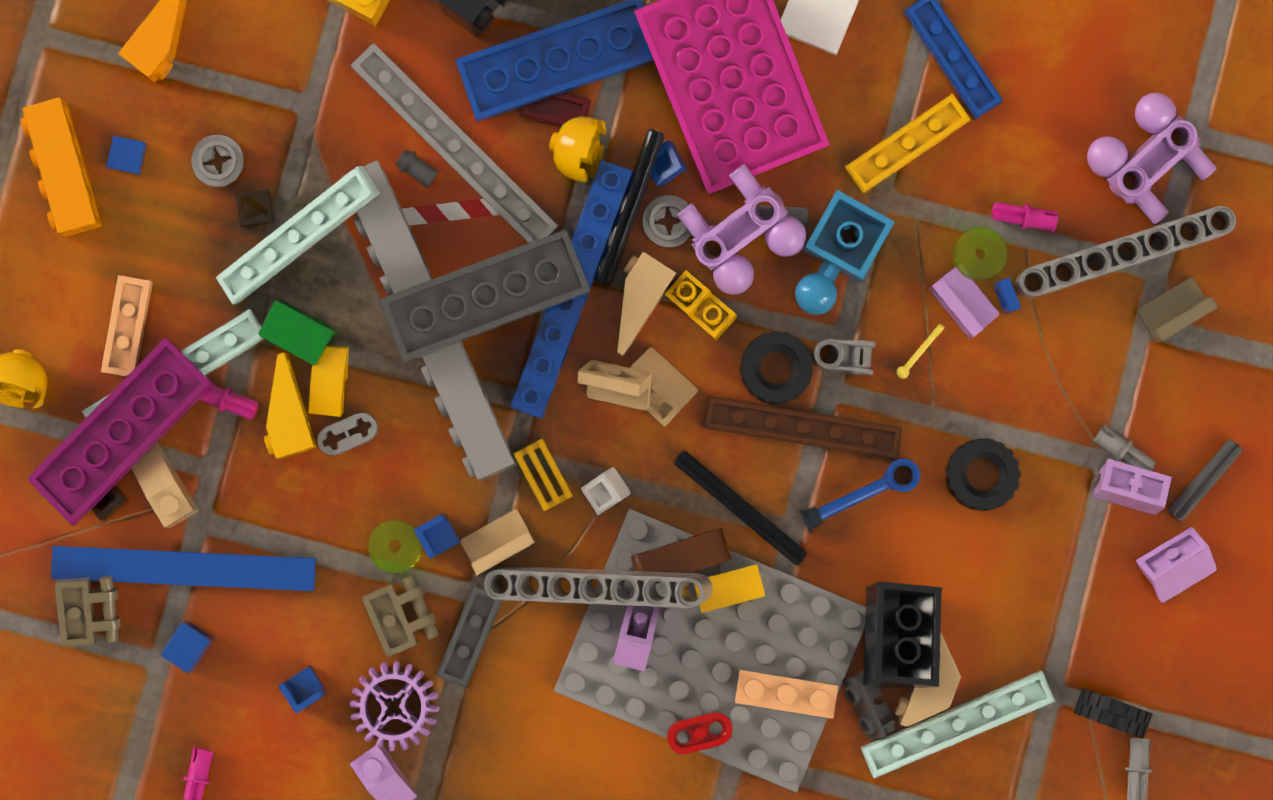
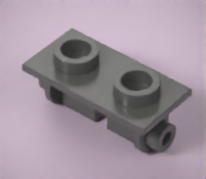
M864 670L857 673V676L843 679L845 696L854 706L859 717V726L863 733L868 736V739L883 738L886 734L894 731L895 727L893 724L896 721L887 702L883 701L877 705L874 702V699L883 695L880 687L863 686Z

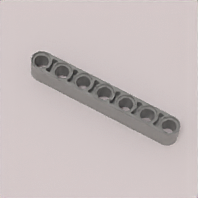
M1217 206L1060 257L1021 272L1015 280V289L1021 297L1034 299L1169 255L1230 233L1235 228L1236 216L1230 208ZM1213 214L1223 218V230H1216L1212 226L1211 218ZM1183 224L1189 225L1193 230L1194 235L1191 241L1185 240L1180 234V228ZM1152 234L1158 235L1162 239L1163 246L1160 251L1152 249L1149 245V237ZM1122 244L1127 245L1132 251V257L1129 261L1122 260L1118 255V247ZM1089 255H1096L1100 259L1101 268L1099 271H1093L1087 266L1086 260ZM1058 265H1065L1069 269L1070 278L1068 281L1064 282L1057 278L1055 270ZM1027 275H1034L1039 280V289L1032 292L1025 287L1024 279Z
M505 566L490 572L484 581V588L487 594L497 600L693 608L709 600L713 591L709 578L699 573ZM500 575H503L508 581L507 590L500 586ZM532 576L539 582L538 592L533 590L530 585V578ZM562 578H566L570 582V593L563 590L561 586ZM594 579L601 582L603 587L602 594L594 591L592 586ZM626 580L634 585L635 593L633 596L627 594L624 589V582ZM658 581L666 586V597H662L657 593L656 583ZM689 583H694L699 588L700 595L698 599L693 598L689 594Z

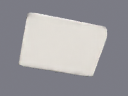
M614 467L580 488L597 515H600L631 494Z

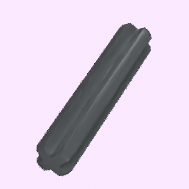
M1233 440L1225 442L1170 506L1168 512L1178 521H1183L1242 453L1243 449Z

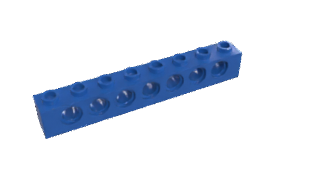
M604 160L600 162L571 241L590 290L632 176L631 170ZM589 293L546 309L510 406L512 409L543 420Z

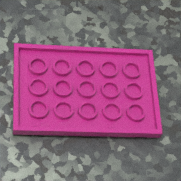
M658 0L634 10L708 194L733 185L734 182L729 175L743 164L755 176L830 145L773 0Z

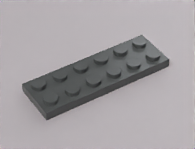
M565 229L379 299V304L404 364L580 297L591 290L568 232Z

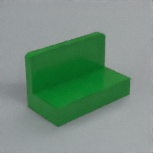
M281 299L275 300L258 335L306 362L316 365L327 344L334 341L339 330Z

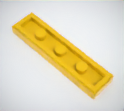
M952 93L845 166V170L861 193L864 194L963 127L971 119Z

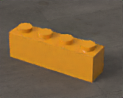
M61 97L23 107L24 118L20 119L25 136L31 138L33 149L29 150L33 166L39 168L42 180L38 181V185L43 199H48L51 211L47 212V217L53 231L57 230L58 234L67 237L102 227L68 103Z

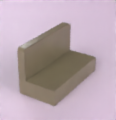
M1190 277L1136 310V313L1156 344L1212 312L1218 306L1212 296L1204 297L1195 280Z

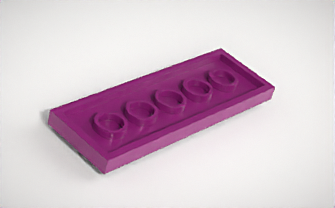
M165 337L43 461L27 480L71 525L75 526L214 384L170 339Z

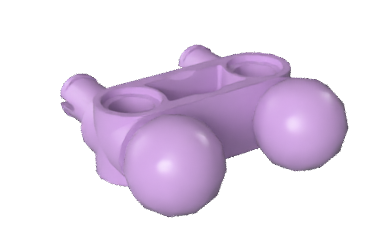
M1158 92L1148 93L1136 105L1135 119L1139 127L1153 135L1128 157V151L1124 143L1111 136H1104L1095 140L1087 153V162L1091 170L1098 176L1106 177L1111 191L1117 197L1122 198L1127 204L1136 203L1153 224L1163 219L1169 211L1151 192V186L1179 160H1184L1201 180L1206 179L1217 169L1198 147L1200 145V138L1194 125L1189 121L1183 120L1179 114L1176 115V107L1172 99ZM1174 129L1179 130L1183 135V141L1180 146L1175 145L1171 140V134ZM1126 173L1132 174L1135 178V186L1132 190L1127 189L1123 184V177Z
M745 164L729 175L746 198L745 204L715 227L708 225L693 203L677 214L694 237L691 245L695 249L698 260L706 265L710 271L713 270V280L716 286L722 292L730 295L741 294L752 285L754 269L751 263L744 256L735 253L765 232V241L768 248L773 253L782 257L793 256L799 253L806 242V230L803 224L797 218L787 215L789 212L784 207L781 197L774 193L770 187H761ZM766 201L773 206L774 215L772 217H763L759 213L758 204L760 202ZM707 241H717L722 249L721 254L718 256L711 255L706 249Z

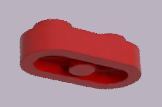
M710 712L673 723L668 729L667 741L674 752L690 754L725 744L732 735L733 727L730 719L725 714ZM713 722H718L722 725L720 733L712 734L709 731V727ZM683 730L690 734L689 740L685 743L677 739V734Z

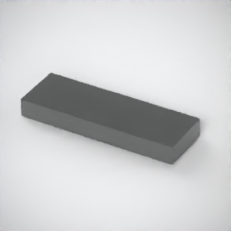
M473 584L437 671V677L467 688L503 600L491 598L485 591V588Z

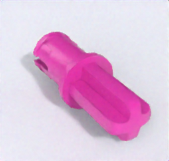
M995 202L991 211L992 219L1020 224L1021 229L1030 227L1054 232L1058 222L1057 211L1030 207L1028 203H1025L1022 207Z
M213 385L199 399L218 407L219 412L223 413L226 410L249 420H252L257 415L259 409L257 401L234 393L230 387L223 389Z
M193 747L188 774L183 779L187 781L183 800H202L205 784H210L208 775L214 751Z

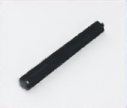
M649 129L644 139L595 276V280L604 285H611L664 140V134L660 131Z
M682 451L677 456L674 464L794 565H798L803 561L807 552L687 451Z

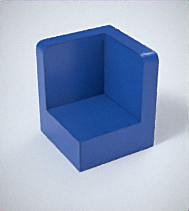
M440 514L414 529L416 536L430 559L460 543V539L446 514Z
M184 621L162 651L161 656L188 674L195 670L215 638L191 622Z
M311 665L278 686L296 714L328 693Z

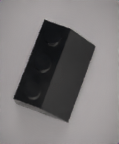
M876 582L866 587L863 686L885 688L939 687L942 587Z

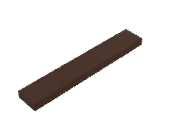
M708 396L703 429L895 460L898 459L903 428Z

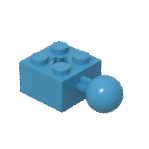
M837 190L803 249V252L821 261L822 264L817 273L806 275L797 284L795 298L799 307L812 315L828 312L834 306L837 299V289L834 281L839 272L860 283L895 222ZM848 229L854 232L852 238L856 240V243L851 241L848 244L844 243L840 232L846 233Z

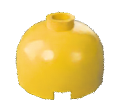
M580 116L572 118L563 124L559 133L554 132L552 134L549 150L554 152V163L563 175L584 184L590 183L588 178L594 179L604 151V145H600L599 139L600 135L606 136V123L600 119Z
M15 349L12 353L0 354V404L15 408H24L23 402L34 403L33 408L42 406L46 396L48 379L46 371L40 363L32 358L31 353L24 350Z

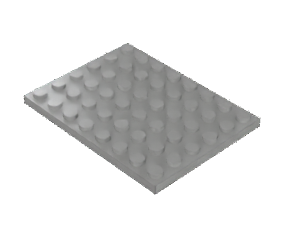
M629 509L604 570L635 571L631 556L694 535ZM729 550L732 560L692 573H699L709 577L757 564L766 596L701 613L699 605L693 608L660 607L654 638L644 672L612 664L627 605L589 604L554 692L664 738H667L668 729L676 721L710 712H721L732 723L733 731L730 739L723 745L698 752L797 793L827 718L735 703L739 669L838 685V694L865 628V606ZM626 580L624 582V589L627 594H630V590L635 591V588L630 581ZM599 581L595 592L602 594L603 587ZM662 582L657 583V593L662 597H666V586ZM689 583V594L693 598L698 599L694 583ZM713 722L709 727V731L712 734H718L722 730V725L718 722ZM684 730L677 734V739L682 743L687 742L690 738V734Z

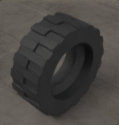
M772 331L760 335L748 345L741 358L740 374L744 386H746L751 395L769 404H783L794 400L804 392L811 381L813 360L808 352L809 349L798 337H794L787 332ZM782 352L790 358L793 370L790 378L784 383L772 384L763 378L760 364L767 354Z
M989 438L974 439L960 445L948 459L950 461L945 470L947 472L945 480L946 484L949 485L951 495L957 499L958 503L972 510L988 511L1005 505L1008 500L1013 498L1015 490H1018L1020 484L1018 481L1019 477H1021V471L1018 468L1019 462L1013 456L1012 450L1007 449L1004 446L1005 444L1000 441L997 442ZM976 459H989L998 468V481L990 490H976L967 480V469Z
M1082 688L1074 713L1143 739L1153 714Z

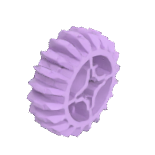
M400 661L394 662L393 671H390L387 662L381 664L382 674H379L372 667L369 669V674L372 677L371 681L365 676L359 678V682L365 689L353 688L352 693L360 696L361 699L350 701V707H360V712L352 714L351 719L357 720L362 718L363 723L356 727V731L361 732L366 727L370 732L364 738L366 742H369L375 735L379 737L376 745L378 744L382 747L385 740H388L389 751H394L396 741H400L401 748L406 750L409 747L407 738L410 737L412 742L417 745L421 742L417 734L418 731L425 736L430 734L429 728L424 723L435 725L437 719L428 714L429 712H438L440 707L436 704H429V700L436 699L438 693L432 692L427 694L426 689L433 685V681L428 680L422 685L419 680L425 674L423 670H420L414 677L410 675L413 670V664H408L405 671L401 672ZM387 679H399L407 682L398 693H390L377 685L379 682ZM414 690L417 691L421 700L419 719L413 715L414 713L408 707V698ZM405 693L399 705L402 713L398 714L395 711L394 714L391 713L385 719L384 716L389 712L388 709L390 708L387 699L391 698L394 701ZM370 694L376 697L375 699L382 708L381 714L375 722L371 718L368 708ZM392 719H399L404 723L407 722L412 727L400 733L383 730V727Z

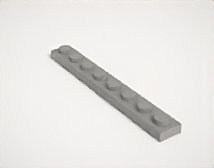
M374 43L350 65L528 243L552 235L559 228Z

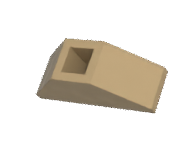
M941 633L939 687L910 688L907 697L902 696L895 711V715L899 716L897 722L905 727L911 726L951 706L961 675Z

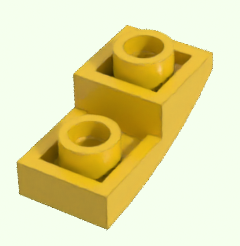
M687 270L683 272L664 294L716 341L738 317L734 311L714 296L706 286Z
M327 345L318 363L312 365L309 394L310 414L341 417L344 413L345 381L348 378L349 347Z

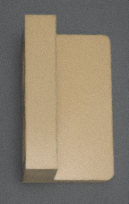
M650 347L630 367L652 373L650 406L647 411L664 427L698 392V389L653 347Z
M590 360L578 371V383L587 385L588 398L644 411L649 408L651 372L596 360Z
M518 510L507 513L460 541L472 562L471 566L476 575L483 573L536 543Z

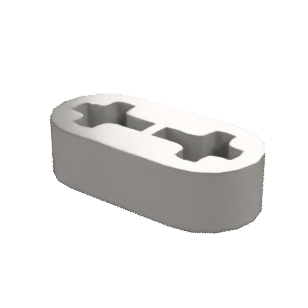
M355 414L322 429L317 439L318 447L328 455L342 454L373 440L378 434V423L369 414ZM362 419L365 423H371L372 427L368 429V436L364 437L362 433L351 436L349 431L359 426L358 420ZM329 432L336 436L345 433L347 437L337 442L338 448L336 450L332 446H325L324 441L328 440Z

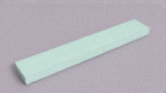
M363 166L355 167L216 276L217 281L232 305L240 303L380 194Z
M249 309L181 351L205 375H208L265 339L258 335L261 324L253 311ZM106 397L89 406L88 408L84 409L82 413L84 414L85 418H87Z
M1040 670L863 745L860 748L872 777L876 778L1053 703L1055 699L1043 671Z

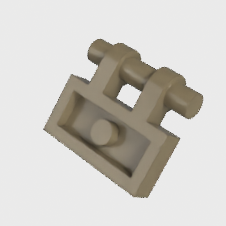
M113 576L99 577V590H91L90 577L57 579L55 581L61 647L94 645L97 641L96 632L105 631V638L108 643L119 641L118 629L121 628L120 617L116 615L115 600L118 599L117 588L113 586ZM102 602L103 618L94 619L93 603Z
M414 575L402 579L406 592L397 595L393 584H390L361 597L387 658L418 645L414 632L419 629H423L427 640L439 635L434 624L437 622L434 613L430 614L423 595H425L422 585L418 586ZM411 601L418 617L417 620L410 623L402 607V604Z

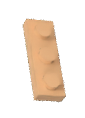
M118 275L101 372L127 377L138 366L152 281Z
M739 669L734 702L833 719L838 685Z

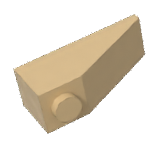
M642 252L639 258L633 255L623 271L628 276L625 279L617 351L621 357L625 356L676 276V272L645 252Z
M157 442L132 467V470L164 528H172L198 512L199 509Z

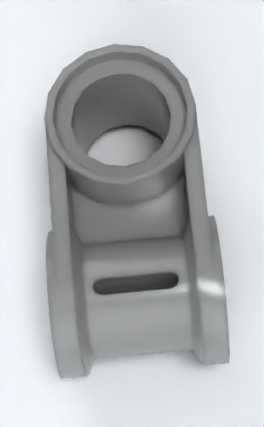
M824 340L816 344L812 349L813 364L818 369L826 371H838L854 375H873L874 370L871 369V356L876 342L864 340ZM823 346L831 347L834 350L835 360L832 364L824 363L821 360L819 353Z

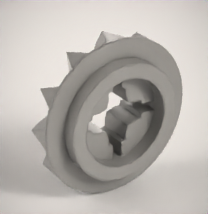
M211 135L202 139L196 145L192 153V168L195 175L203 183L211 187H225L233 181H237L238 176L244 169V154L240 146L233 139L224 135ZM215 148L221 157L231 158L222 164V174H220L216 166L205 165L215 159Z
M665 195L654 199L647 206L643 215V228L647 237L657 246L672 248L683 244L691 236L683 222L673 225L671 235H668L665 225L654 224V222L664 219L666 208H669L672 218L680 220L677 214L689 204L683 199L672 195Z

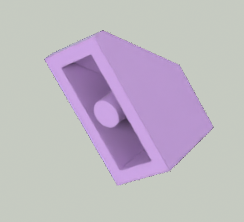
M630 590L629 595L633 596L635 591ZM626 606L612 664L645 672L660 607Z
M378 744L350 763L367 791L375 800H413L418 796L384 745L382 747Z

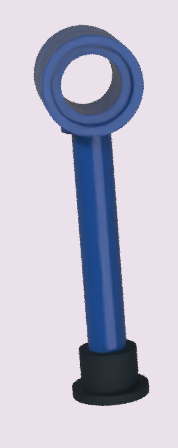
M895 460L888 465L885 473H883V478L817 509L814 506L805 511L800 509L799 512L809 533H813L812 529L822 525L823 520L888 489L897 492L912 490L920 480L919 468L911 460ZM899 466H905L911 472V479L906 485H900L894 480L893 473Z

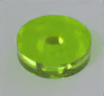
M977 227L968 230L956 241L953 249V260L956 268L963 276L974 281H984L994 277L1003 269L1007 260V248L998 233L989 228ZM976 249H981L984 252V259L976 257Z
M390 520L377 526L372 532L368 544L372 561L380 569L392 573L402 572L411 568L418 561L422 551V545L414 532L415 528L401 520ZM393 540H398L401 543V549L397 553L392 552L389 548V544Z

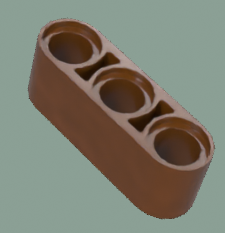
M722 528L631 556L635 571L692 573L732 560Z

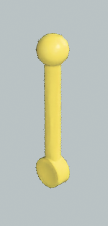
M941 323L938 324L909 361L897 369L896 373L899 378L905 379L908 377L910 368L945 328Z

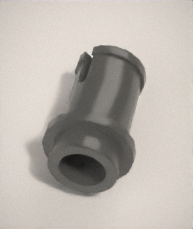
M406 149L395 165L400 168V173L406 172L424 185L425 188H428L439 171L415 156L416 152L414 150L410 152Z

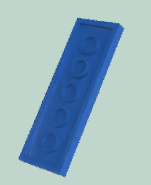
M627 0L455 59L476 122L478 123L528 104L530 105L653 63L654 59L634 10L644 7L642 0Z

